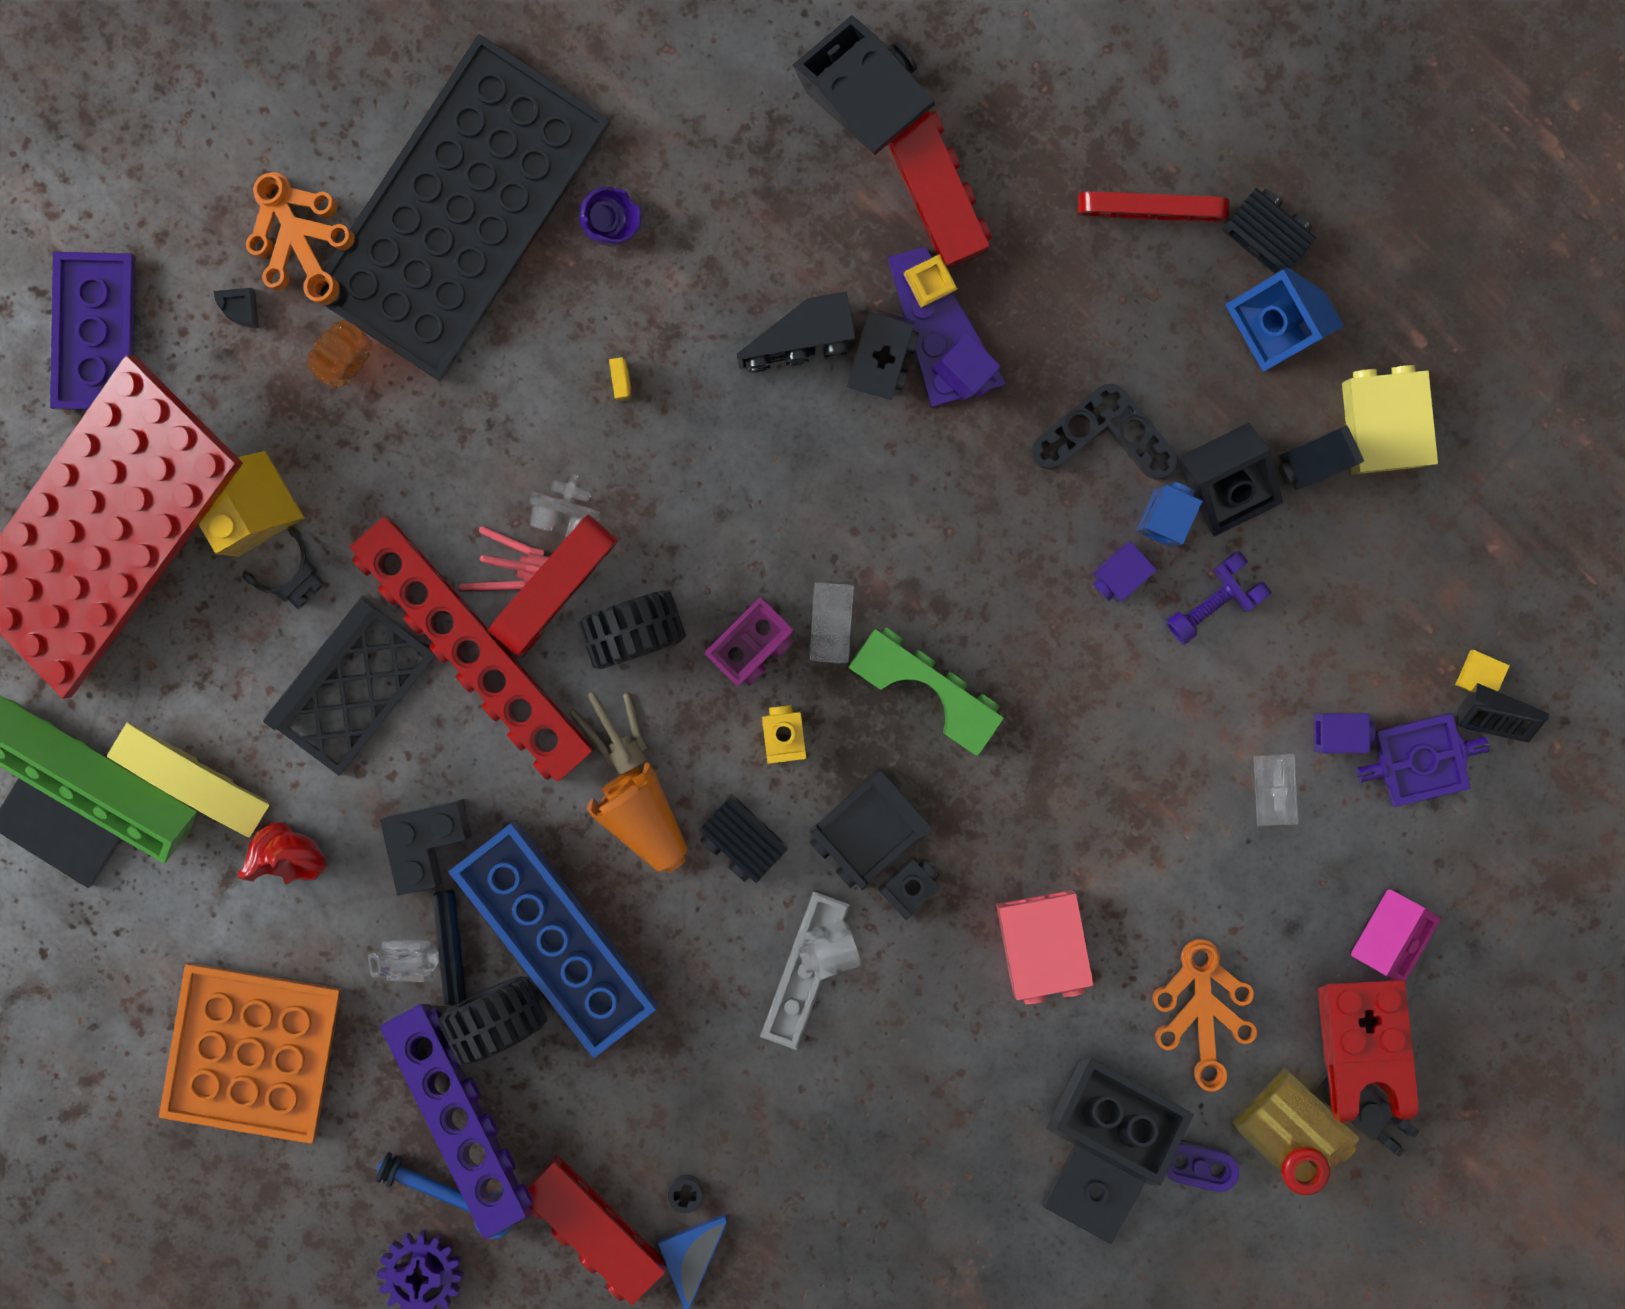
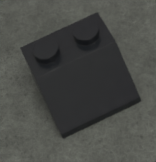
M1250 423L1179 457L1187 485L1195 490L1193 497L1202 500L1199 509L1214 537L1283 503L1271 450Z

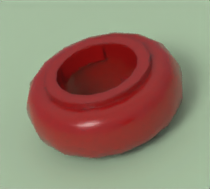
M1299 1147L1293 1149L1285 1156L1281 1175L1285 1185L1291 1191L1299 1195H1313L1320 1192L1327 1185L1330 1178V1166L1327 1158L1321 1151L1312 1147ZM1303 1161H1313L1316 1165V1173L1308 1181H1300L1295 1175L1297 1166Z

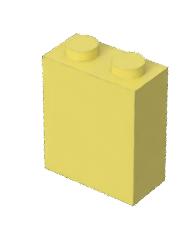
M1406 365L1391 368L1392 374L1377 376V369L1360 370L1353 372V378L1342 382L1346 425L1365 461L1351 467V475L1429 467L1438 464L1429 370L1416 372L1415 365Z

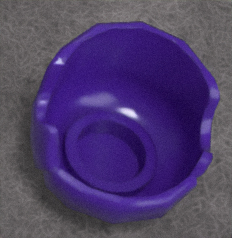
M603 186L591 191L580 205V225L584 233L596 244L613 247L625 243L640 228L641 207L631 200L625 190Z

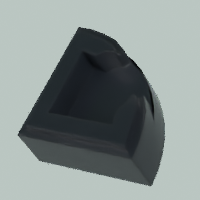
M254 288L213 291L218 307L230 320L244 327L259 328Z

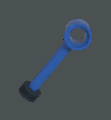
M388 1152L384 1160L380 1161L377 1167L376 1182L380 1183L383 1180V1184L386 1181V1186L391 1187L394 1181H397L470 1212L459 1190L402 1167V1157H398L396 1160V1155L392 1158L393 1154ZM494 1192L489 1194V1196L494 1200H499L503 1192ZM474 1221L475 1227H476L477 1231L480 1233V1231H479V1229H478V1227H477V1225H476V1223H475V1221ZM512 1226L488 1239H499L505 1236Z

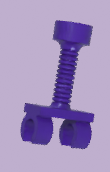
M1240 550L1212 569L1224 585L1222 588L1208 597L1201 605L1199 604L1198 607H1195L1189 614L1183 615L1178 611L1165 621L1169 630L1181 644L1186 645L1197 636L1195 631L1197 624L1199 625L1206 617L1208 618L1215 610L1217 611L1218 608H1221L1224 603L1234 598L1241 609L1246 612L1253 609L1272 593L1264 582L1257 583L1244 593L1231 575L1248 563Z

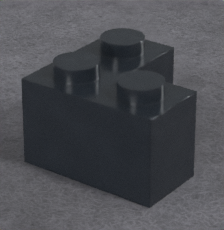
M463 799L389 815L380 819L397 896L435 888L443 883L435 847L464 841L472 837Z

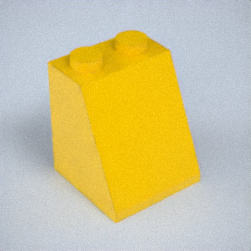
M266 451L238 457L243 462V465L199 523L215 554L240 557L305 519Z

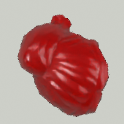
M286 822L270 823L267 827L256 833L249 844L245 862L238 871L237 876L242 880L254 882L256 878L269 874L283 877V881L287 885L298 879L306 881L317 879L328 867L326 856L314 840L309 836L294 832Z

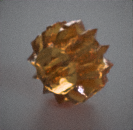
M346 320L333 323L329 330L323 331L320 339L315 341L314 348L309 352L307 367L325 385L328 384L334 389L347 385L352 377H356L357 372L364 367L363 364L370 357L372 341L355 324H351Z

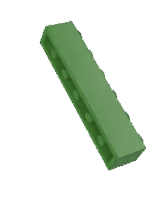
M0 695V767L165 864L190 834L197 811L124 769L115 761L92 750L83 741L74 739L55 728L51 722L38 718L23 709L17 702Z

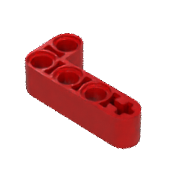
M586 515L495 619L488 631L518 657L522 658L544 633L543 629L611 552L619 539L592 516Z

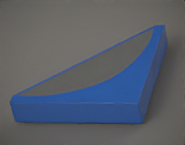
M725 1214L658 1241L684 1309L690 1308L727 1223Z

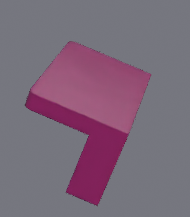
M1389 889L1386 891L1351 955L1394 981L1405 980L1406 982L1442 918Z

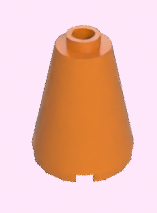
M648 762L644 763L642 771L637 766L618 775L601 789L605 796L598 803L594 797L589 801L586 809L591 817L657 872L666 870L667 873H670L686 861L684 855L688 851V847L656 772Z

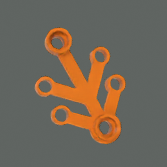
M277 172L261 175L256 180L253 188L254 197L260 205L253 233L246 240V249L250 254L259 259L267 258L272 253L270 264L262 275L264 284L275 291L284 290L288 286L290 276L285 269L293 247L307 274L304 282L305 295L319 305L332 303L338 297L339 283L333 276L323 271L306 237L327 241L338 250H347L354 243V233L343 224L330 226L297 218L289 204L311 208L320 217L330 218L336 213L338 208L336 199L323 191L315 194L294 189L289 179ZM275 188H279L276 196L271 199L272 191ZM328 199L327 208L320 210L321 202ZM276 214L281 227L273 250V242L268 235ZM345 231L344 240L337 243V235ZM263 240L264 245L262 249L256 251L257 242ZM280 272L279 281L273 284V275ZM329 284L327 293L321 296L322 287Z
M1195 939L1187 943L1182 950L1181 962L1183 967L1166 987H1160L1154 991L1152 1002L1162 1012L1173 1010L1177 1004V996L1193 979L1195 995L1169 1025H1164L1157 1029L1155 1041L1164 1050L1170 1051L1175 1049L1180 1043L1182 1034L1197 1018L1200 1062L1194 1068V1079L1202 1089L1214 1092L1220 1090L1225 1085L1227 1072L1225 1067L1216 1058L1213 1016L1229 1028L1233 1037L1241 1044L1252 1043L1257 1037V1029L1249 1020L1239 1018L1212 995L1210 977L1227 989L1230 999L1240 1006H1246L1252 1002L1254 990L1249 984L1244 981H1238L1219 965L1220 953L1213 943L1205 939ZM1199 951H1204L1206 953V961L1200 965L1195 964L1193 960L1194 955ZM1239 987H1246L1248 991L1246 998L1243 1000H1237L1235 997V991ZM1162 993H1169L1171 995V1001L1166 1006L1158 1004V997ZM1243 1025H1248L1251 1029L1250 1035L1246 1038L1238 1036V1030ZM1167 1031L1173 1032V1041L1170 1044H1163L1161 1042L1162 1034ZM1207 1067H1213L1215 1069L1214 1077L1209 1080L1204 1079L1202 1076L1203 1070Z

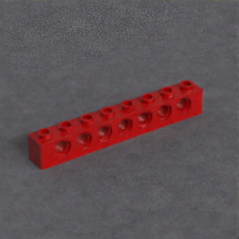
M383 516L349 546L355 554L352 561L366 576L372 573L381 583L377 589L391 605L399 603L407 612L403 617L406 623L418 635L424 632L430 638L433 644L429 648L435 656L444 664L448 661L452 663L459 671L455 675L459 683L469 693L475 690L485 701L481 704L483 710L495 722L501 719L511 730L507 733L508 738L520 751L526 748L537 759L532 763L533 766L546 780L553 778L556 782H559L596 750L508 649L488 631L489 628L392 518ZM392 553L399 555L402 561V567L395 575L387 573L384 567L386 557ZM421 582L426 586L428 596L422 604L418 605L412 601L410 589L415 583ZM443 611L450 613L454 619L452 630L446 634L441 633L435 624L437 616ZM469 640L474 641L480 649L479 658L473 663L465 661L461 654L463 644ZM492 670L501 671L506 678L505 687L500 692L491 690L487 685V676ZM518 699H524L531 705L532 714L527 721H520L513 714V704ZM544 728L553 730L558 737V743L553 750L542 748L538 742V735Z

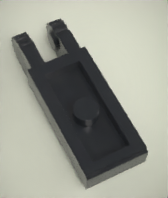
M1326 1070L1310 1091L1331 1107L1328 1072ZM1365 1086L1360 1092L1359 1114L1350 1123L1373 1141L1377 1139L1400 1157L1405 1151L1401 1144L1393 1138L1387 1137L1381 1131L1390 1120L1396 1123L1399 1129L1408 1136L1415 1138L1419 1130L1406 1120L1395 1117L1391 1113L1390 1104Z

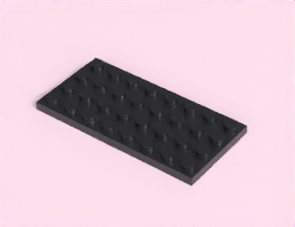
M478 34L350 230H352L355 237L353 245L347 250L337 249L323 271L333 276L339 283L338 297L332 303L324 306L441 382L611 123L610 119L481 34ZM329 284L322 287L321 296L327 293Z

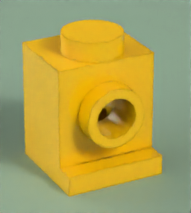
M792 705L770 707V715L762 716L767 764L806 759L801 711L793 712ZM785 726L791 730L789 740L780 741L776 737V731L779 727Z

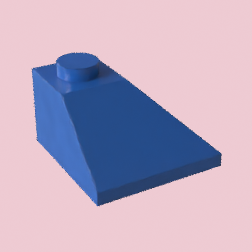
M1288 267L1225 304L1263 372L1344 326L1326 293Z

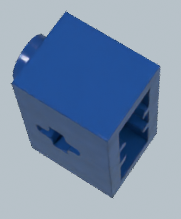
M1177 482L1154 489L1135 532L1170 548L1183 545L1202 500L1193 497L1195 490Z

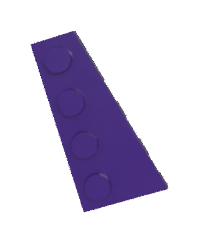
M922 247L888 257V263L904 318L915 320L913 331L920 332L914 352L930 406L933 408L963 398L932 366L958 339L967 333L985 351L986 349L953 293L920 308L903 273L932 258L927 248ZM998 370L992 375L997 381L988 391L1006 386Z

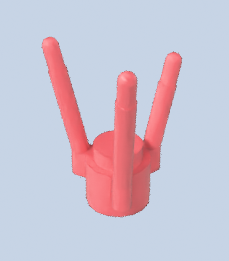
M482 526L479 528L481 534L529 555V557L521 555L520 561L481 555L480 561L494 566L518 570L517 578L524 579V581L461 583L458 585V589L460 591L521 590L549 557L544 556L545 550L532 548Z

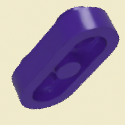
M1181 1141L1166 1173L1169 1179L1177 1183L1216 1192H1224L1231 1189L1237 1183L1239 1167L1234 1158L1225 1151ZM1177 1155H1185L1186 1162L1182 1166H1175L1173 1164L1174 1158ZM1216 1163H1221L1224 1166L1222 1173L1219 1175L1211 1174V1168Z

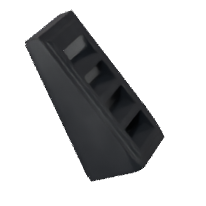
M1477 683L1459 706L1457 725L1465 729L1529 743L1548 720L1549 713ZM1510 717L1515 718L1513 722L1508 721ZM1524 720L1531 722L1527 728L1520 726Z

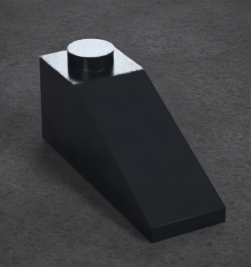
M1346 425L1322 434L1279 455L1282 463L1278 466L1286 484H1293L1295 490H1298L1365 461Z

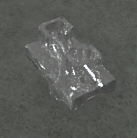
M575 474L570 476L568 484L556 480L553 481L551 491L564 495L563 500L533 491L529 503L534 505L530 526L552 532L558 512L570 515L571 519L566 537L586 515L589 514L600 523L603 513L573 504L575 499L589 502L591 491L578 487L580 476Z
M1295 754L1253 756L1257 826L1298 824Z
M430 941L381 942L383 951L368 955L371 976H386L388 981L427 982L434 980L433 970L439 962L438 950Z

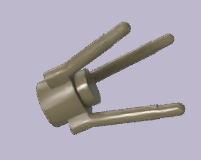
M590 692L588 695L612 740V743L608 745L610 750L575 710L570 711L569 714L601 752L609 767L615 766L619 774H623L646 761L642 751L648 747L642 738L630 693H624L623 698L634 740L630 738L629 734L620 738L597 695L594 692Z

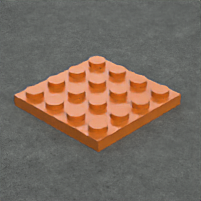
M191 962L186 963L159 1118L313 1144L317 1136L342 988Z

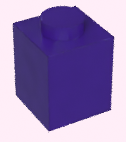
M968 333L958 339L932 366L964 400L974 394L982 397L997 381L992 375L1001 367Z
M1131 541L1125 542L1091 573L1097 580L1093 583V586L1107 601L1113 598L1116 602H1122L1156 571V568Z
M1314 713L1315 752L1370 753V744H1374L1376 733L1375 724L1373 721H1370L1368 713Z

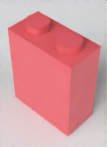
M1073 890L996 904L1012 991L1016 1000H1023L1024 1004H1036L1046 1001V995L1061 992L1062 997L1078 996L1085 993V987L1094 986L1077 895Z

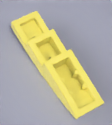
M126 722L107 754L108 758L140 778L250 838L269 807L267 800L234 784L232 779L198 762L196 757L129 722Z

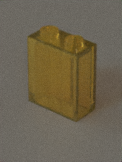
M1285 1068L1231 1123L1280 1171H1282V1163L1285 1156L1293 1149L1299 1147H1312L1321 1151L1327 1158L1331 1171L1338 1162L1343 1163L1353 1155L1356 1150L1355 1144L1360 1140L1344 1123H1338L1334 1119L1332 1112ZM1313 1161L1301 1162L1295 1170L1296 1178L1300 1181L1310 1180L1316 1173V1165Z

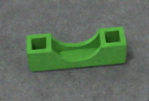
M885 627L882 633L874 629L848 668L880 690L900 680H917L930 686L938 694L944 706L945 724L943 733L978 756L1004 719L996 713L1000 706L982 693L978 699L964 691L968 684L950 671L944 677L932 669L936 662L917 649L914 655L903 649L901 645L904 639Z

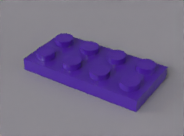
M53 252L51 409L88 410L126 355H134L135 255L131 253Z

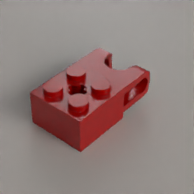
M1405 980L1326 984L1318 988L1324 1059L1328 1072L1331 1109L1334 1119L1338 1123H1349L1359 1114L1360 1092L1368 1084L1376 1085L1386 1093L1391 1113L1395 1117L1402 1120L1415 1118L1418 1113V1094ZM1365 1016L1371 1022V1028L1368 1029V1033H1366V1027L1360 1028L1358 1023L1359 1019Z

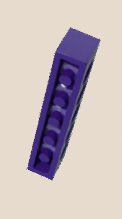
M419 1004L379 1027L485 1240L532 1216L534 1213L530 1206L534 1205V1201L527 1186L524 1183L519 1185L513 1173V1170L516 1169V1164L507 1148L501 1149L495 1136L499 1133L496 1122L489 1112L484 1114L478 1102V1099L481 1098V1093L477 1084L471 1077L466 1078L460 1066L461 1064H458L438 1023L442 1016L441 1012L436 1007L432 1009L430 1004ZM425 1037L429 1038L433 1044V1052L427 1059L422 1058L418 1052V1044ZM441 1072L446 1073L450 1078V1088L445 1094L438 1092L435 1087V1079ZM458 1107L463 1108L468 1115V1122L463 1129H458L452 1121L453 1112ZM476 1142L484 1147L486 1153L485 1159L480 1165L475 1164L469 1155L471 1146ZM492 1178L499 1180L503 1186V1194L499 1200L492 1199L487 1193V1184Z

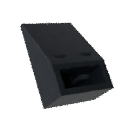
M853 15L793 64L807 95L874 155L879 153L935 105L933 99L881 40Z
M847 291L807 298L737 353L739 369L747 367L748 373H757L770 370V363L785 361L786 366H796L808 363L809 356L824 354V359L826 360L847 356L848 349H852L855 342Z

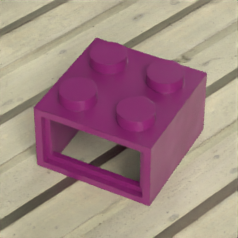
M759 597L704 654L737 687L743 681L750 686L766 670L761 663L771 653L778 658L794 642L789 637L794 630ZM760 620H767L771 625V630L766 635H760L756 631V624ZM739 647L742 649L744 656L740 662H732L729 659L728 653L731 648Z

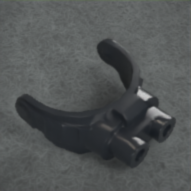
M291 526L287 530L297 540L301 551L299 570L293 579L283 586L270 588L258 582L246 570L242 573V577L248 584L256 587V589L265 593L275 594L283 602L289 600L297 609H300L309 600L306 595L310 591L315 594L325 583L316 575L318 570L311 563L307 542L304 541L301 532L296 527Z

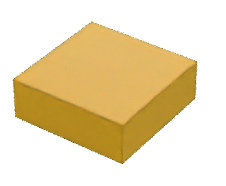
M940 254L903 273L920 308L957 290Z
M623 357L609 359L616 401L631 400L632 391L626 360Z
M1470 650L1455 685L1471 692L1475 685L1479 683L1499 691L1510 665L1478 651Z

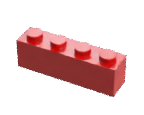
M928 110L890 142L888 146L936 254L941 255L947 269H950L986 253L989 248L988 241L992 239L985 219L983 217L977 219L972 205L976 204V200L968 182L962 184L956 170L960 168V163L952 146L946 148L940 134L944 133V127L936 111L930 113Z
M558 1154L527 1185L534 1201V1205L530 1206L534 1213L532 1216L537 1219L544 1218L553 1227L551 1233L556 1240L566 1247L570 1244L580 1254L578 1259L581 1264L592 1274L598 1272L607 1281L606 1287L609 1292L619 1301L625 1299L629 1304L633 1305L665 1273L667 1266L665 1260Z

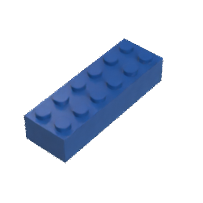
M517 820L510 823L449 871V874L593 1058L656 1011L658 1001Z

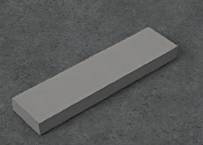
M813 890L760 1037L797 1050L850 903Z

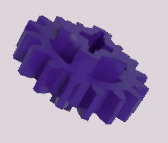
M421 1230L417 1240H414L410 1232L406 1233L403 1237V1245L394 1240L389 1246L391 1253H384L380 1259V1262L387 1267H382L377 1272L378 1278L386 1279L378 1289L379 1293L389 1292L391 1294L387 1305L390 1307L398 1302L401 1305L400 1309H438L437 1304H439L442 1308L447 1309L451 1303L448 1295L456 1297L460 1290V1287L453 1282L461 1281L464 1276L463 1271L455 1270V1267L462 1260L461 1256L451 1257L449 1254L454 1246L452 1242L444 1247L439 1244L441 1241L440 1234H437L432 1241L427 1240L426 1230ZM413 1251L409 1262L397 1264L403 1255ZM431 1254L436 1256L441 1263H438ZM419 1262L420 1269H422V1275L427 1276L422 1286L421 1280H419V1275L417 1273H414L417 1266L419 1265ZM440 1285H444L437 1294L427 1298V1294L432 1287L439 1288ZM400 1286H402V1287L409 1293V1295H408L407 1293H405V1292L400 1288Z

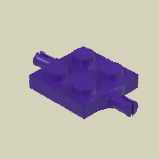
M1445 713L1375 730V739L1379 752L1378 763L1356 767V774H1360V776H1357L1360 784L1382 778L1387 785L1391 806L1398 807L1471 789L1466 771L1467 757L1488 753L1490 748L1484 745L1488 744L1485 736L1463 742L1457 732L1453 713Z

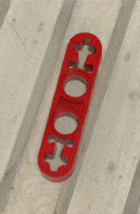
M1082 192L1078 194L1077 214L1095 218L1225 222L1229 220V199L1211 196Z

